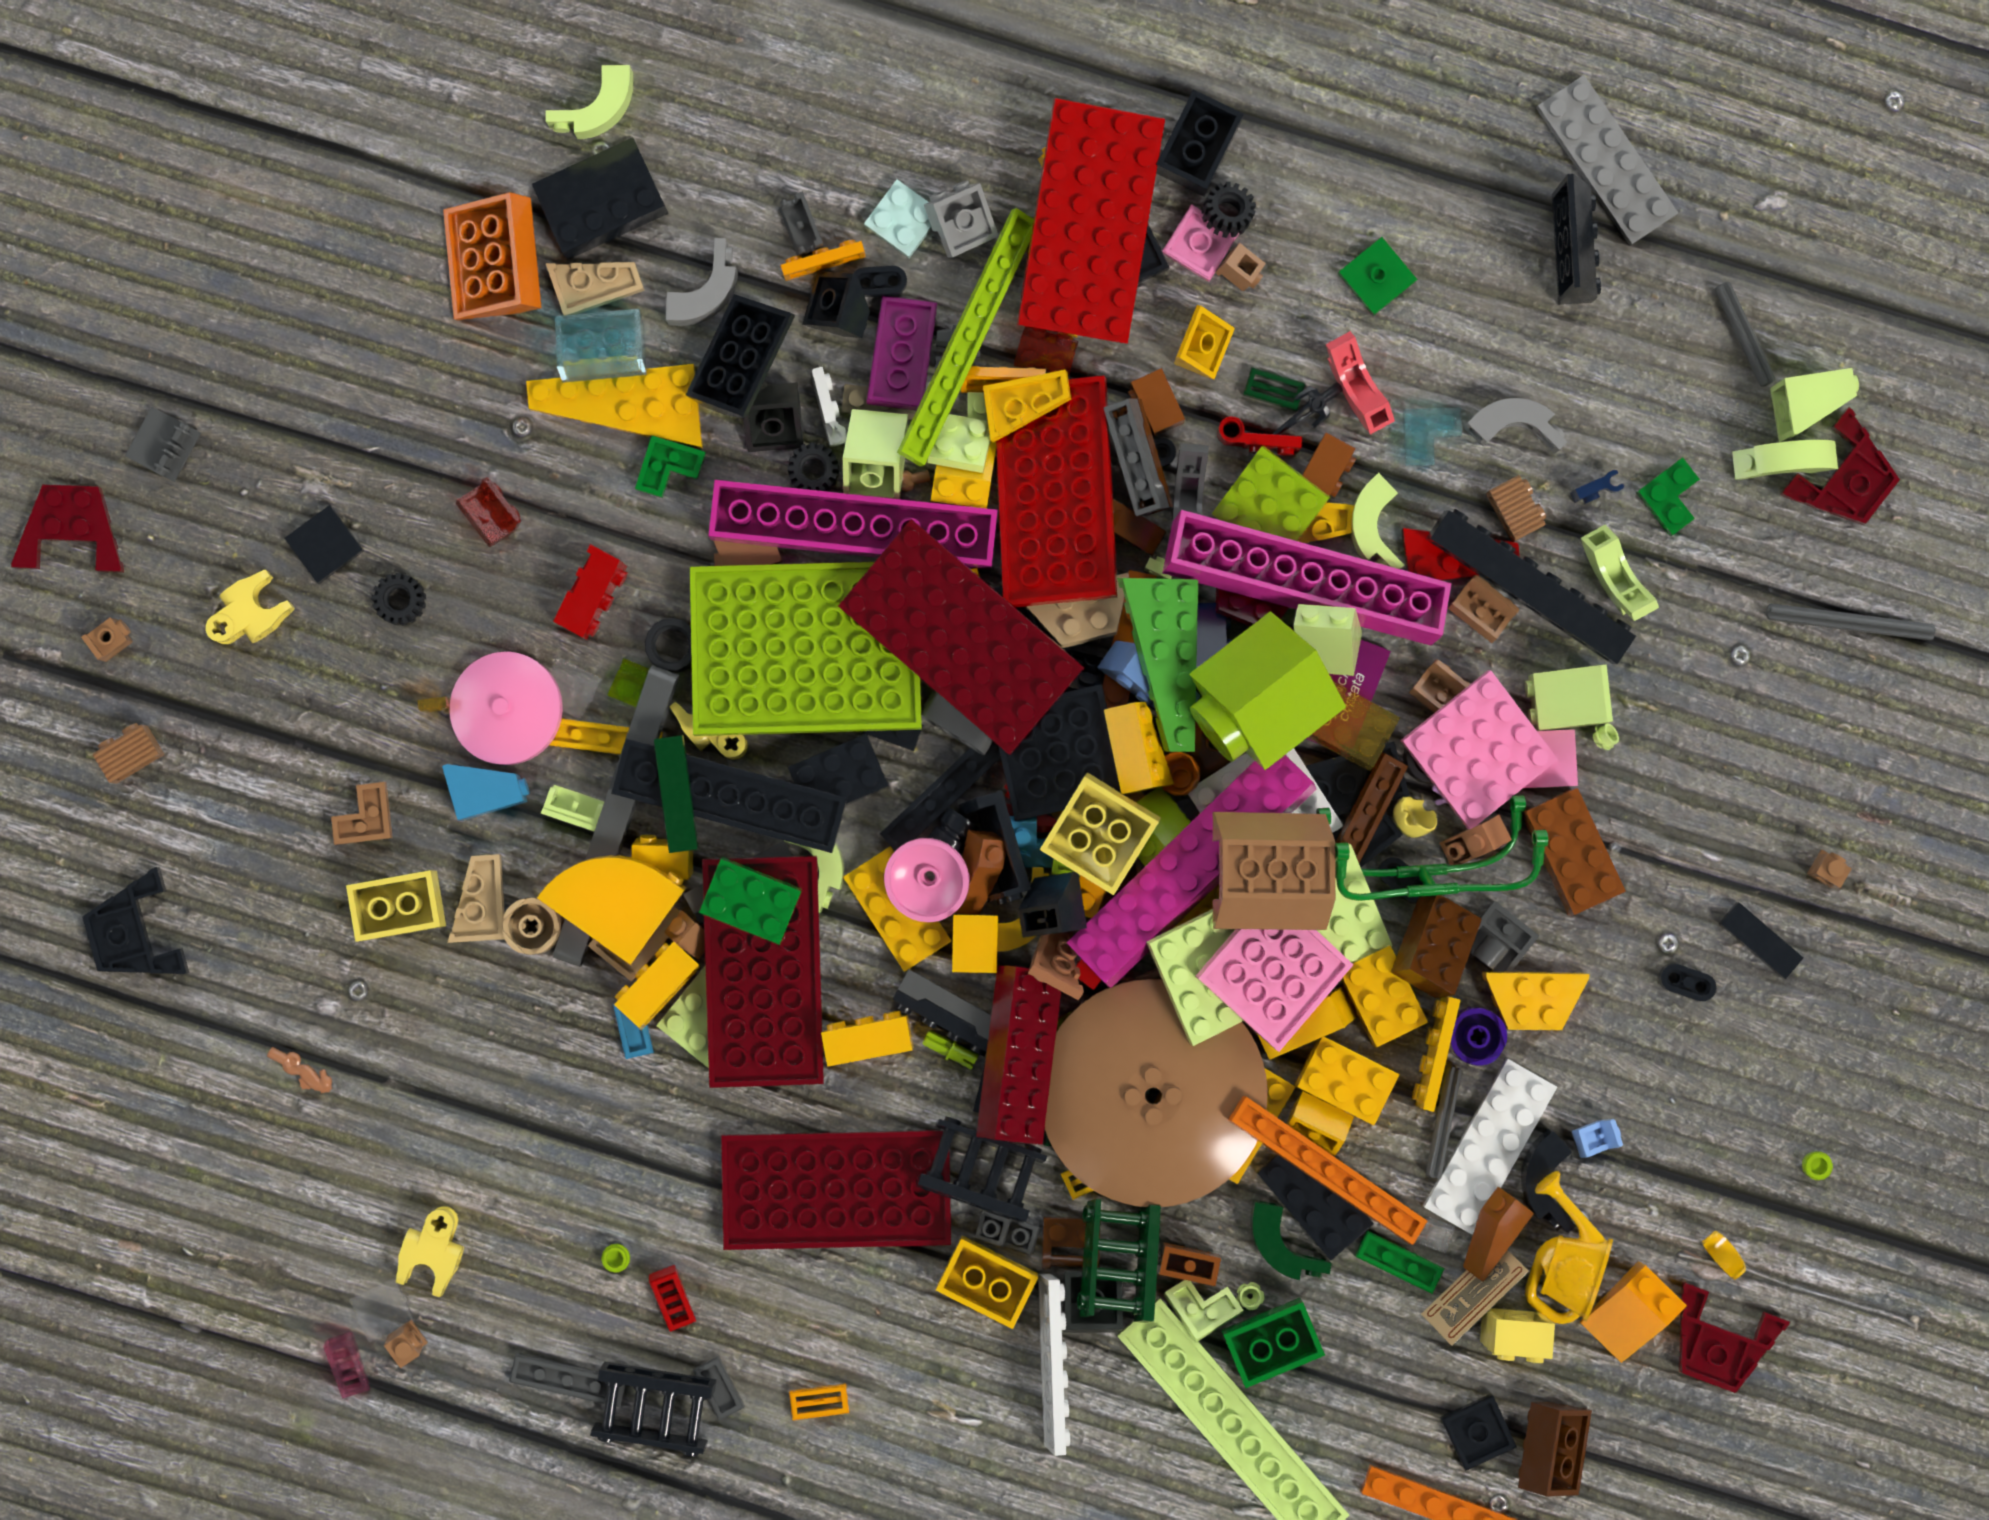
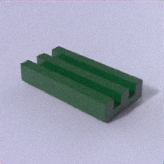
M1251 367L1243 396L1297 411L1300 399L1295 400V396L1303 391L1305 383ZM1254 377L1297 388V393L1254 381ZM1251 387L1294 399V403L1252 391Z

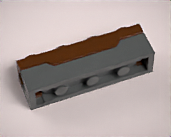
M1128 398L1104 407L1135 515L1149 516L1174 507L1142 399Z

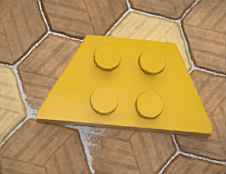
M1482 971V977L1484 981H1487L1491 990L1493 1003L1499 1009V1017L1508 1030H1562L1589 980V974Z

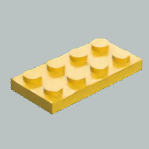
M890 846L843 876V878L905 972L952 940L939 921L921 922L913 920L897 910L890 901L884 883L885 869L890 857L894 853Z
M1447 996L1441 997L1440 1000H1435L1432 1016L1436 1018L1433 1028L1429 1027L1425 1041L1429 1048L1427 1056L1423 1055L1419 1065V1072H1423L1421 1082L1415 1084L1412 1099L1416 1100L1415 1106L1421 1109L1435 1111L1460 999Z

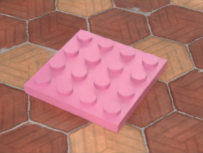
M1491 670L1486 671L1400 740L1467 829L1477 826L1558 760Z
M1235 929L1195 977L1269 1045L1280 1052L1350 970L1353 964L1317 930Z

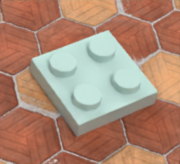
M897 179L865 221L864 226L910 259L932 229L924 208V204L928 203V201Z

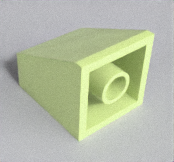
M1848 368L1784 378L1772 386L1770 391L1779 442H1786L1856 397V392L1859 390V381L1857 376L1853 375V369Z
M852 409L843 453V492L845 494L900 499L905 457L898 454L897 451L908 430V414Z
M1298 604L1294 621V632L1317 650L1329 674L1354 676L1362 636V629L1356 609Z
M1607 664L1534 673L1528 676L1529 681H1525L1526 697L1531 698L1532 709H1528V720L1534 725L1536 731L1602 725L1613 721Z

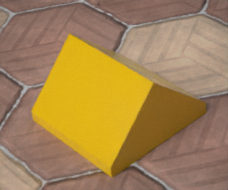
M1197 305L1174 364L1207 378L1215 379L1235 328L1203 306Z
M953 915L952 972L997 973L998 916Z

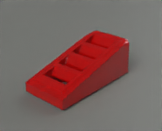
M676 1265L651 1273L649 1275V1283L669 1331L671 1332L696 1322V1317ZM673 1279V1281L659 1286V1284ZM677 1288L678 1292L663 1297V1293ZM682 1300V1303L667 1308V1304ZM682 1310H686L687 1314H684L682 1316L676 1317L674 1319H672L670 1316Z

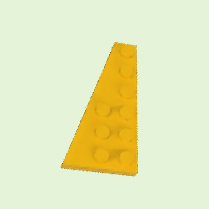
M694 364L526 381L530 411L565 417L589 424H597L648 437L656 436L675 443H683L703 449L699 403L686 396L696 374Z

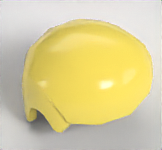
M1410 796L1402 797L1397 801L1393 810L1394 822L1397 828L1407 837L1424 836L1435 830L1437 826L1436 813L1433 810L1427 811L1424 809V800L1413 799Z

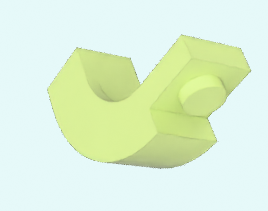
M602 65V85L596 100L589 106L579 110H546V123L549 128L559 133L570 132V129H574L577 139L592 138L611 129L623 117L631 101L633 71L630 65Z
M1832 440L1788 441L1732 451L1736 480L1780 473H1817L1838 469L1836 444Z
M1378 473L1361 490L1354 502L1351 539L1361 559L1369 560L1374 556L1377 559L1375 563L1401 569L1404 564L1382 542L1377 529V521L1381 510L1398 492Z
M1606 525L1581 537L1585 553L1594 573L1622 615L1627 613L1633 621H1636L1659 608L1656 598L1639 582L1632 572L1624 556L1619 538Z
M835 843L833 853L795 844L807 849L813 856H817L819 867V913H821L823 908L828 909L833 896V893L829 892L830 887L839 890L842 888L844 863L841 851L837 843Z

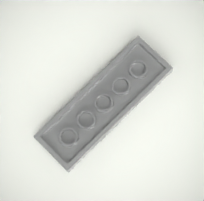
M1585 75L1536 107L1586 183L1591 186V190L1629 246L1678 214L1676 208Z

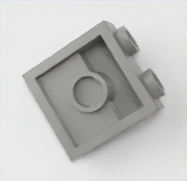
M968 180L953 185V192L946 194L945 191H940L929 196L931 202L924 204L932 230L938 231L947 258L957 256L999 237L980 183L969 184Z

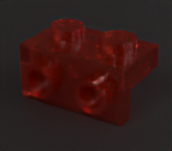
M1025 327L1021 335L1014 366L1046 369V373L1066 370L1069 378L1079 341L1074 340L1072 336L1065 333H1058L1056 335L1046 332V330Z
M488 477L482 480L480 486L457 499L455 503L489 548L514 533L521 523L518 510L513 505H509L503 497L501 488L498 484L492 483Z

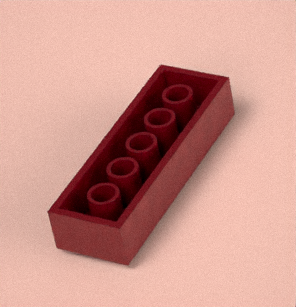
M997 965L976 1137L1043 1145L1061 991L1045 982L1038 981L1034 976L1028 974L1029 968Z

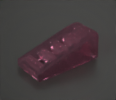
M353 1332L327 1339L324 1344V1351L342 1399L370 1390ZM344 1347H348V1348H346V1349H343V1350H340V1351L335 1352V1350H337V1349L344 1348ZM348 1356H351L352 1358L351 1360L345 1362H338L339 1359ZM355 1367V1371L342 1375L343 1370ZM358 1377L360 1379V1382L348 1386L345 1385L346 1381Z

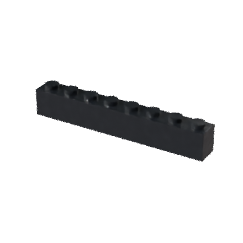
M1454 509L1453 512L1446 510L1442 513L1426 537L1427 541L1610 664H1618L1636 638V635L1630 632L1632 629L1630 625L1620 619H1617L1615 622L1607 616L1609 612L1596 603L1591 606L1585 602L1584 594L1572 587L1568 590L1560 585L1562 580L1550 572H1547L1545 575L1537 569L1539 565L1526 556L1523 559L1514 554L1516 550L1505 541L1501 540L1498 543L1490 538L1492 533L1483 526L1477 525L1475 528L1467 522L1469 518L1459 510Z

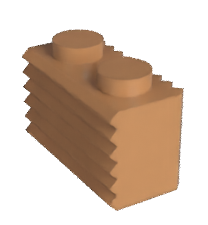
M1520 475L1486 493L1511 542H1515L1546 525L1544 521L1546 514L1540 504L1535 505L1530 496L1533 494V490L1526 479L1522 480Z
M137 723L132 724L122 730L123 736L115 741L113 738H109L97 746L99 750L93 753V757L109 783L117 784L165 755L148 726L142 724L138 726Z

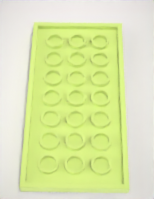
M1348 843L1350 857L1347 860L1346 878L1344 879L1345 888L1349 892L1357 894L1371 893L1352 845ZM1335 878L1336 900L1327 930L1317 931L1351 963L1388 945L1392 947L1393 945L1374 900L1355 901L1345 898L1339 892L1337 879ZM1213 909L1146 942L1187 1039L1192 1046L1243 1021L1195 977L1235 930L1213 929Z

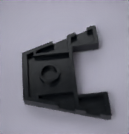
M160 867L152 868L144 876L133 881L115 896H111L82 917L97 971L159 974L190 973L183 948L154 956L139 899L166 892Z

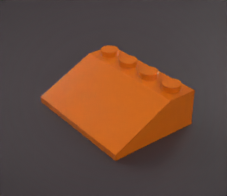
M509 192L443 209L454 320L518 314L542 308L531 198Z

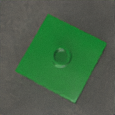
M1383 237L1379 238L1338 272V275L1372 316H1375L1418 280Z

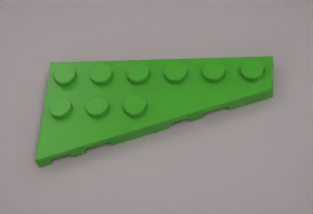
M1117 578L1119 588H1122L1124 592L1126 613L1130 614L1133 625L1132 635L1143 675L1147 676L1150 687L1148 689L1149 698L1153 700L1157 717L1155 720L1163 749L1167 752H1195V719L1190 712V706L1196 703V685L1189 674L1196 669L1198 580Z

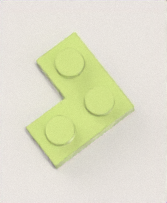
M1183 1280L1164 1293V1297L1195 1343L1244 1311L1228 1287L1206 1301L1202 1299L1192 1282L1188 1280Z

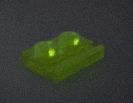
M623 658L607 696L636 708L649 668Z

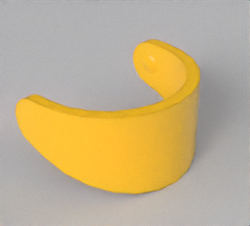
M1713 1231L1701 1241L1708 1254L1730 1278L1736 1280L1746 1271V1265L1741 1255L1721 1233Z

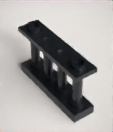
M945 1116L944 1120L939 1119L936 1121L935 1127L944 1131L931 1170L927 1171L926 1175L921 1173L918 1176L915 1187L1020 1223L1026 1222L1030 1210L1023 1208L1024 1203H1022L1035 1161L1042 1164L1047 1159V1155L1041 1154L1042 1149L1029 1144H1025V1148L1002 1140L976 1137L977 1131L960 1126L961 1121ZM954 1134L971 1140L958 1179L954 1180L953 1184L942 1180L943 1175L941 1173ZM981 1143L997 1148L985 1188L984 1190L981 1189L980 1193L969 1190L971 1185L968 1182ZM1009 1152L1024 1157L1012 1197L1011 1199L1008 1198L1007 1202L996 1199L997 1194L995 1192Z
M604 1361L598 1375V1381L605 1382L608 1386L603 1423L596 1422L590 1436L598 1437L599 1441L607 1443L617 1440L679 1450L688 1456L704 1454L708 1440L698 1438L703 1401L707 1398H712L717 1379ZM622 1385L633 1386V1389L636 1390L631 1427L614 1425L618 1391ZM650 1389L662 1391L661 1393L664 1394L659 1432L642 1429L646 1397ZM678 1394L690 1395L692 1399L687 1436L670 1434L675 1396Z

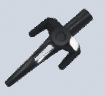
M1336 382L1321 394L1312 386L1295 396V400L1308 395L1309 401L1274 431L1273 435H1280L1314 413L1321 415L1312 424V428H1316L1329 417L1330 410L1326 403L1343 391L1341 385ZM1307 408H1309V412H1307L1300 418L1296 419L1301 413H1303Z

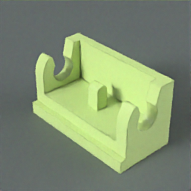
M554 785L550 787L541 814L595 831L604 801Z

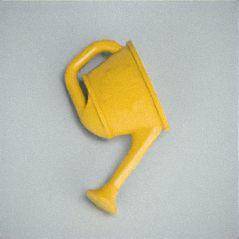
M1554 1171L1539 1182L1535 1192L1536 1194H1547L1556 1199L1578 1227L1579 1238L1558 1235L1541 1245L1536 1252L1525 1286V1296L1532 1308L1543 1314L1553 1323H1572L1580 1316L1587 1322L1601 1285L1613 1239L1608 1238L1606 1240L1567 1197L1559 1183L1560 1172ZM1543 1269L1545 1277L1540 1293L1546 1294L1570 1309L1569 1311L1564 1313L1557 1312L1538 1298L1536 1290Z

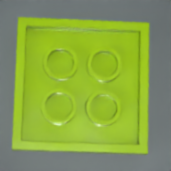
M1261 446L1212 512V515L1221 521L1298 541L1330 499V496L1265 446Z

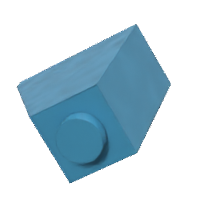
M450 764L442 766L457 820L459 821L528 802L526 795L530 794L526 779H521L519 774Z

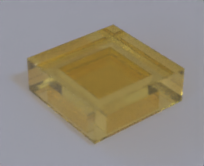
M444 696L417 700L418 710L424 713L450 710L451 698Z

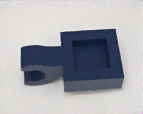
M1612 470L1604 477L1573 490L1570 494L1574 503L1583 500L1584 504L1596 500L1600 498L1598 492L1602 490L1616 493L1623 489L1624 484L1613 486L1610 483V478L1618 474V471Z

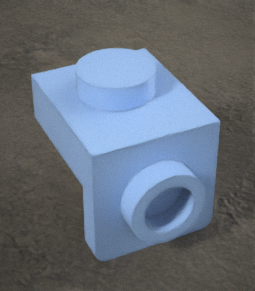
M1614 1119L1595 1121L1572 1131L1580 1158H1587L1607 1149L1623 1146L1621 1133Z

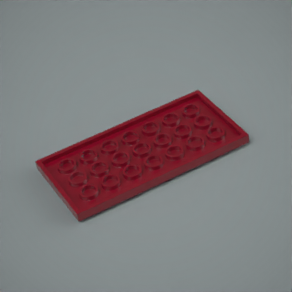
M913 519L905 525L838 605L839 608L1009 755L1013 753L1085 668Z
M817 856L727 858L799 887L802 891L780 945L704 915L709 1088L824 1084ZM721 858L702 859L703 899H705Z
M944 1130L721 1135L723 1250L951 1245V1199L915 1187L918 1176L921 1173L926 1175L927 1171L931 1170ZM950 1149L941 1173L943 1175L942 1180L950 1183Z

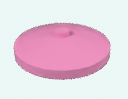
M497 652L481 657L463 671L453 688L449 712L454 733L467 751L486 762L499 765H514L531 760L549 746L560 727L563 704L557 682L541 663L523 654Z

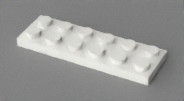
M1506 1058L1444 1167L1441 1178H1438L1423 1207L1473 1235L1482 1207L1496 1188L1502 1187L1555 1093L1557 1086Z
M1050 1273L1038 1274L1044 1446L1052 1454L1058 1456L1066 1455V1446H1070L1069 1429H1065V1417H1069L1068 1400H1064V1388H1068L1067 1371H1063V1359L1067 1358L1066 1342H1062V1330L1066 1329L1065 1313H1061V1301L1065 1300L1064 1285L1060 1284L1058 1278Z

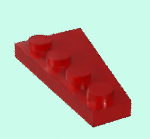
M1402 528L1406 569L1408 572L1441 581L1474 577V575L1479 576L1427 541L1426 537L1430 531ZM1505 541L1516 549L1514 554L1520 557L1518 543Z

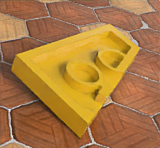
M1055 371L983 386L990 440L994 443L1070 401L1071 394L1067 371Z
M1327 502L1299 538L1298 542L1309 543L1350 534L1352 531L1354 505Z

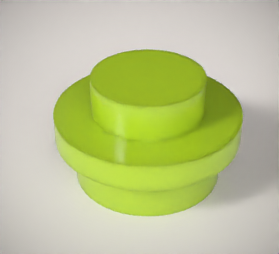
M611 1244L602 1253V1264L610 1272H621L630 1263V1253L621 1244Z

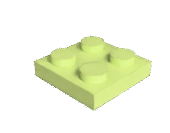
M949 414L928 457L927 463L983 473L990 444L988 421Z

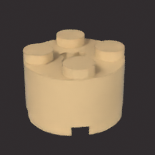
M537 898L521 899L513 903L504 914L502 925L503 937L506 943L518 953L526 955L542 954L556 946L563 926V918ZM529 920L538 922L536 926L537 932L528 931L530 928Z

